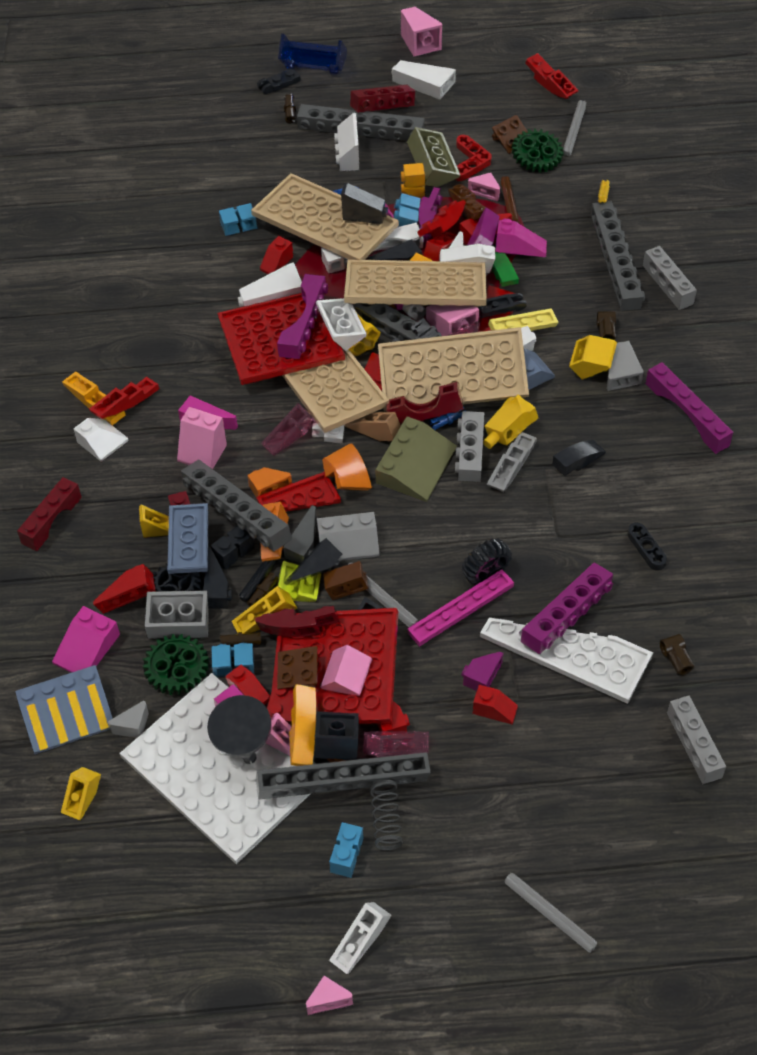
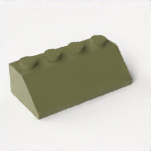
M415 127L407 143L415 163H423L425 185L439 187L459 178V170L443 133Z

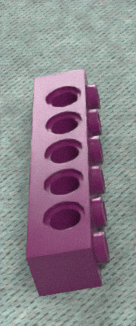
M594 562L522 628L520 642L539 655L545 649L548 650L557 638H561L569 626H574L581 615H585L593 604L599 602L605 592L608 593L612 589L613 573Z

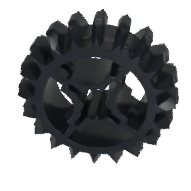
M499 538L486 540L483 544H479L477 548H474L472 552L468 553L469 556L464 559L465 562H463L461 570L468 581L478 585L501 569L505 571V567L509 566V562L512 559L511 550Z
M167 563L164 568L159 567L158 572H153L156 592L202 591L203 583L199 572L168 574Z

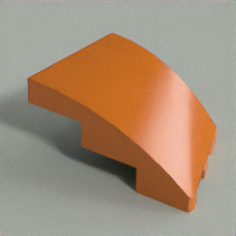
M348 444L322 459L325 477H335L337 489L369 490L372 488L364 461L353 444Z

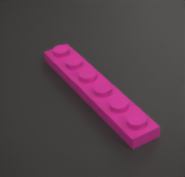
M501 569L409 627L407 633L420 647L514 587V582Z

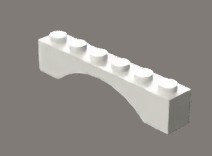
M417 223L397 227L374 251L387 250L411 239L420 249L423 248V237L420 238L417 233L420 230ZM321 248L322 261L328 273L344 270L347 267L349 259Z

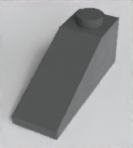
M312 505L291 535L292 540L283 547L284 558L299 565L315 546V506Z

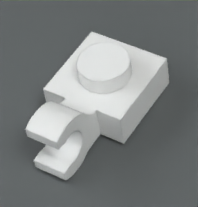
M313 423V437H324V442H343L344 425L324 433L317 423Z

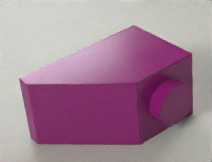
M499 651L472 659L469 666L466 665L462 671L463 685L477 691L479 685L490 687L502 665L503 653Z

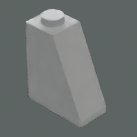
M629 341L619 342L616 345L612 364L608 372V391L642 384L644 371Z

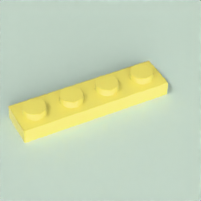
M551 308L490 319L488 324L491 330L528 326L531 331L556 327L558 320Z

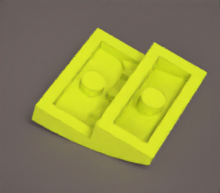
M283 561L277 586L288 592L293 601L315 602L317 600L321 573L286 585L284 582L299 565Z

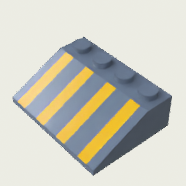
M96 665L15 691L34 754L110 730L108 721L113 718Z

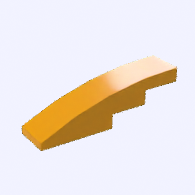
M74 372L62 381L63 385L88 408H91L106 396L99 391L98 385L77 372ZM123 411L103 419L113 426L126 415Z
M296 684L293 689L294 706L291 710L292 727L289 731L290 763L294 766L312 765L316 728V688Z

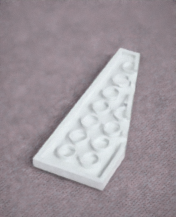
M489 618L480 632L481 638L627 704L653 655V652L617 636H597V633L591 632L590 634L576 633V630L566 629L561 638H557L548 650L545 649L539 655L520 642L522 628L526 625L495 618Z

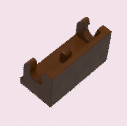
M360 561L323 573L325 590L332 601L369 589L367 575L365 571L363 572Z

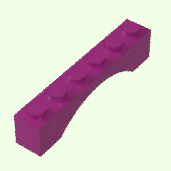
M305 274L301 283V292L306 307L302 316L292 326L281 332L277 342L279 357L300 359L302 352H305L306 341L310 339L311 329L315 326V318L319 316L320 312L316 301L324 300V295L328 293V284L326 283L325 276Z
M663 362L648 370L645 384L656 395L663 396L676 403L689 416L700 433L703 442L715 454L730 446L733 431Z

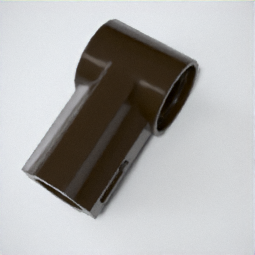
M598 311L597 327H599L600 337L615 340L616 312Z
M677 634L660 640L659 644L662 654L670 659L678 675H686L694 669V664L686 651V644L682 635Z

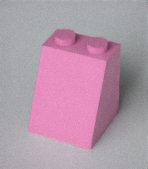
M416 7L401 10V36L413 56L442 50L441 22Z
M430 305L426 307V320L431 326H435L442 336L478 331L479 309L476 306Z
M189 407L180 423L177 461L190 465L199 459L213 469L227 446L223 417Z

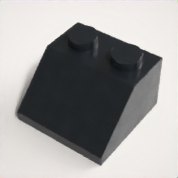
M317 711L314 758L357 760L359 713Z

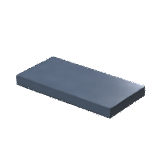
M208 503L169 506L168 574L208 571Z

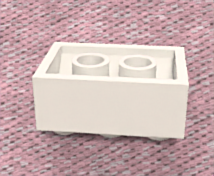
M352 113L337 126L338 133H334L335 143H338L335 144L336 154H339L336 155V165L340 164V171L359 170L356 113Z

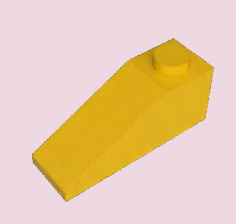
M277 586L232 620V623L237 633H253L260 630L255 622V617L267 613L280 612L283 609L294 608L295 610L297 607L290 594Z

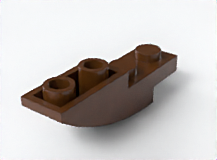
M461 184L448 189L453 201L457 200V202L464 200L466 202L462 212L466 220L470 218L475 220L481 217L486 207L476 200L475 193Z

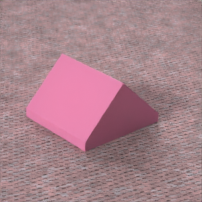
M349 645L333 650L321 689L360 696L372 658Z

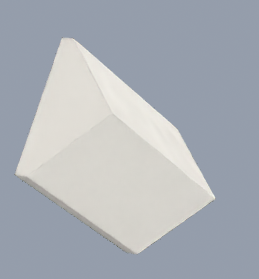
M344 298L316 301V305L332 339L345 351L366 337V332L353 305L344 303Z

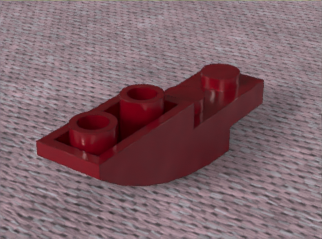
M324 606L317 610L304 611L301 614H296L294 608L255 617V622L261 631L285 637H304L321 634L320 627L338 623L339 615L334 606Z

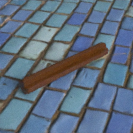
M503 176L501 177V186L507 213H511L512 221L518 223V214L510 178Z

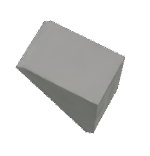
M142 701L109 720L108 724L112 734L138 738L144 731L149 715L146 702Z

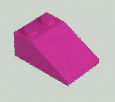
M510 219L498 221L495 252L546 257L547 241Z
M83 606L71 621L52 663L70 673L94 665L97 666L120 635L117 622Z

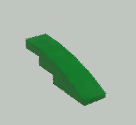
M495 252V261L490 272L494 273L496 280L500 281L502 287L518 284L519 278L506 254Z

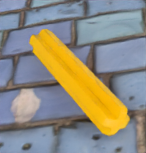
M609 180L601 181L598 194L599 203L607 202L610 187Z

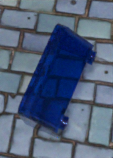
M281 34L278 59L286 68H294L295 66L330 70V73L335 74L342 71L347 56V48L342 40H338V46L289 41L285 34Z

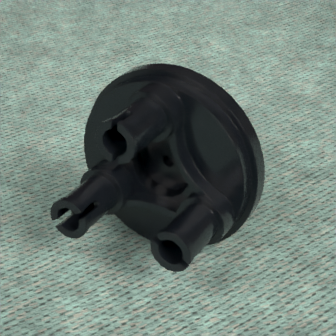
M237 695L223 700L213 709L208 719L207 731L213 746L218 751L228 756L242 757L246 764H250L249 760H251L253 764L257 759L255 752L265 744L270 735L272 722L266 706L261 701L251 696Z

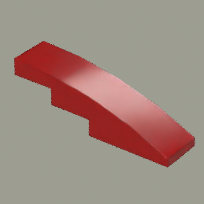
M145 377L136 385L131 382L122 390L118 388L113 389L89 408V410L100 419L113 416L142 402L160 388L156 382Z

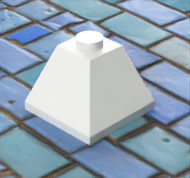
M87 418L74 428L77 443L101 462L129 441L125 435L105 419Z

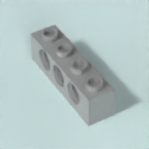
M660 246L645 251L643 267L679 310L693 305L697 291L696 288Z
M462 411V419L458 418V429L461 430V433H457V444H460V447H456V458H459V462H455V473H459L458 481L481 482L484 412Z
M685 696L670 701L667 715L702 784L721 779L726 765L691 697Z

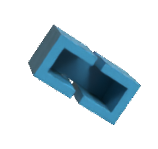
M401 193L400 198L396 199L394 209L396 210L393 216L399 220L398 227L418 223L421 198Z
M251 203L236 206L237 209L232 207L219 210L220 223L225 236L240 233L237 223H240L243 232L257 229L256 217L251 214L253 209Z
M239 643L234 645V647L226 644L212 646V670L216 677H225L232 671V657H234L235 668L243 665L254 674L252 643Z
M341 823L336 839L337 844L334 846L329 861L330 873L352 878L357 856L363 842V827Z

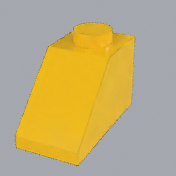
M84 767L71 773L61 813L81 820L96 795L101 774Z

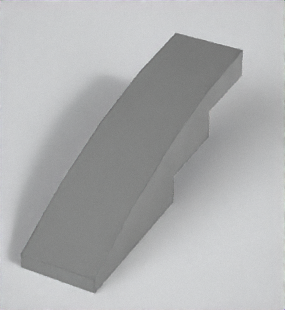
M521 432L514 443H511L506 454L502 455L487 486L505 492L531 453L537 438Z

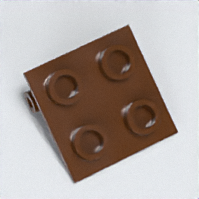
M517 115L492 127L494 131L492 139L500 140L508 154L512 152L511 148L514 138H517L518 134L522 135V131L527 133L526 128Z
M317 646L278 652V690L292 688L296 684L316 687Z

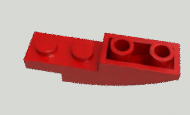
M538 53L526 59L525 64L535 73L534 79L551 93L567 99L578 92V89L560 70L555 71Z
M455 200L448 204V206L445 205L439 208V213L431 220L432 223L429 220L421 225L422 229L417 231L419 237L421 238L431 233L432 237L435 238L451 228L460 218L466 202L464 200L460 202Z

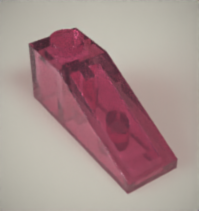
M297 403L261 444L272 455H276L305 435L316 421L306 408Z
M364 732V754L387 757L428 753L429 732Z

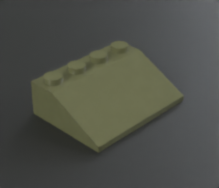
M406 417L375 470L376 484L427 502L457 446L424 422Z

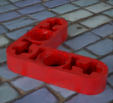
M460 135L457 137L456 147L468 156L469 159L457 165L460 177L455 180L464 181L491 165L492 155L469 136Z

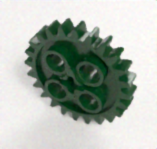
M534 128V132H531L528 129L527 133L522 131V135L518 134L517 138H514L511 154H513V159H517L516 163H521L520 167L527 166L526 170L532 168V172L538 169L539 173H541L542 169L547 172L548 168L553 170L554 166L558 167V163H561L564 153V147H561L562 142H558L559 138H554V134L548 135L549 131L543 133L541 129L537 132L536 128Z
M172 634L171 639L164 636V642L157 640V646L150 645L151 651H146L147 657L143 658L145 678L148 679L149 685L153 684L155 690L160 688L162 694L169 690L170 695L173 694V691H177V694L180 695L183 689L188 693V687L194 689L196 687L195 683L200 684L202 682L201 677L206 678V671L209 670L207 650H204L203 644L198 645V639H194L191 642L190 635L186 639H183V634H180L179 638Z

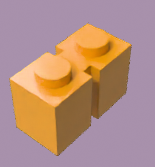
M423 163L403 165L401 193L421 199L425 197Z

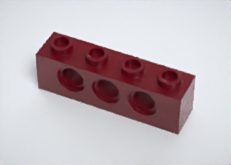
M409 85L353 90L350 97V106L357 112L409 107L415 104V90Z

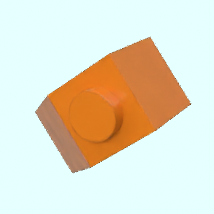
M265 467L247 475L249 487L256 497L292 484L290 473Z

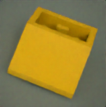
M593 335L577 340L569 367L582 380L607 371L611 367L617 342Z

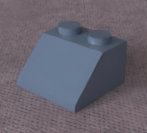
M524 348L528 390L555 378L554 373L535 352Z

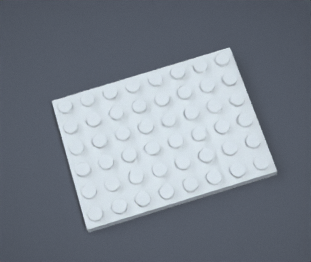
M211 673L121 751L120 756L237 864L310 794L258 800L256 787L257 770L294 767L290 763V756L267 745L265 742L255 752L257 756L256 761L252 764V761L249 760L250 764H246L242 757L225 755L213 746L207 731L208 719L215 708L214 698L228 687Z

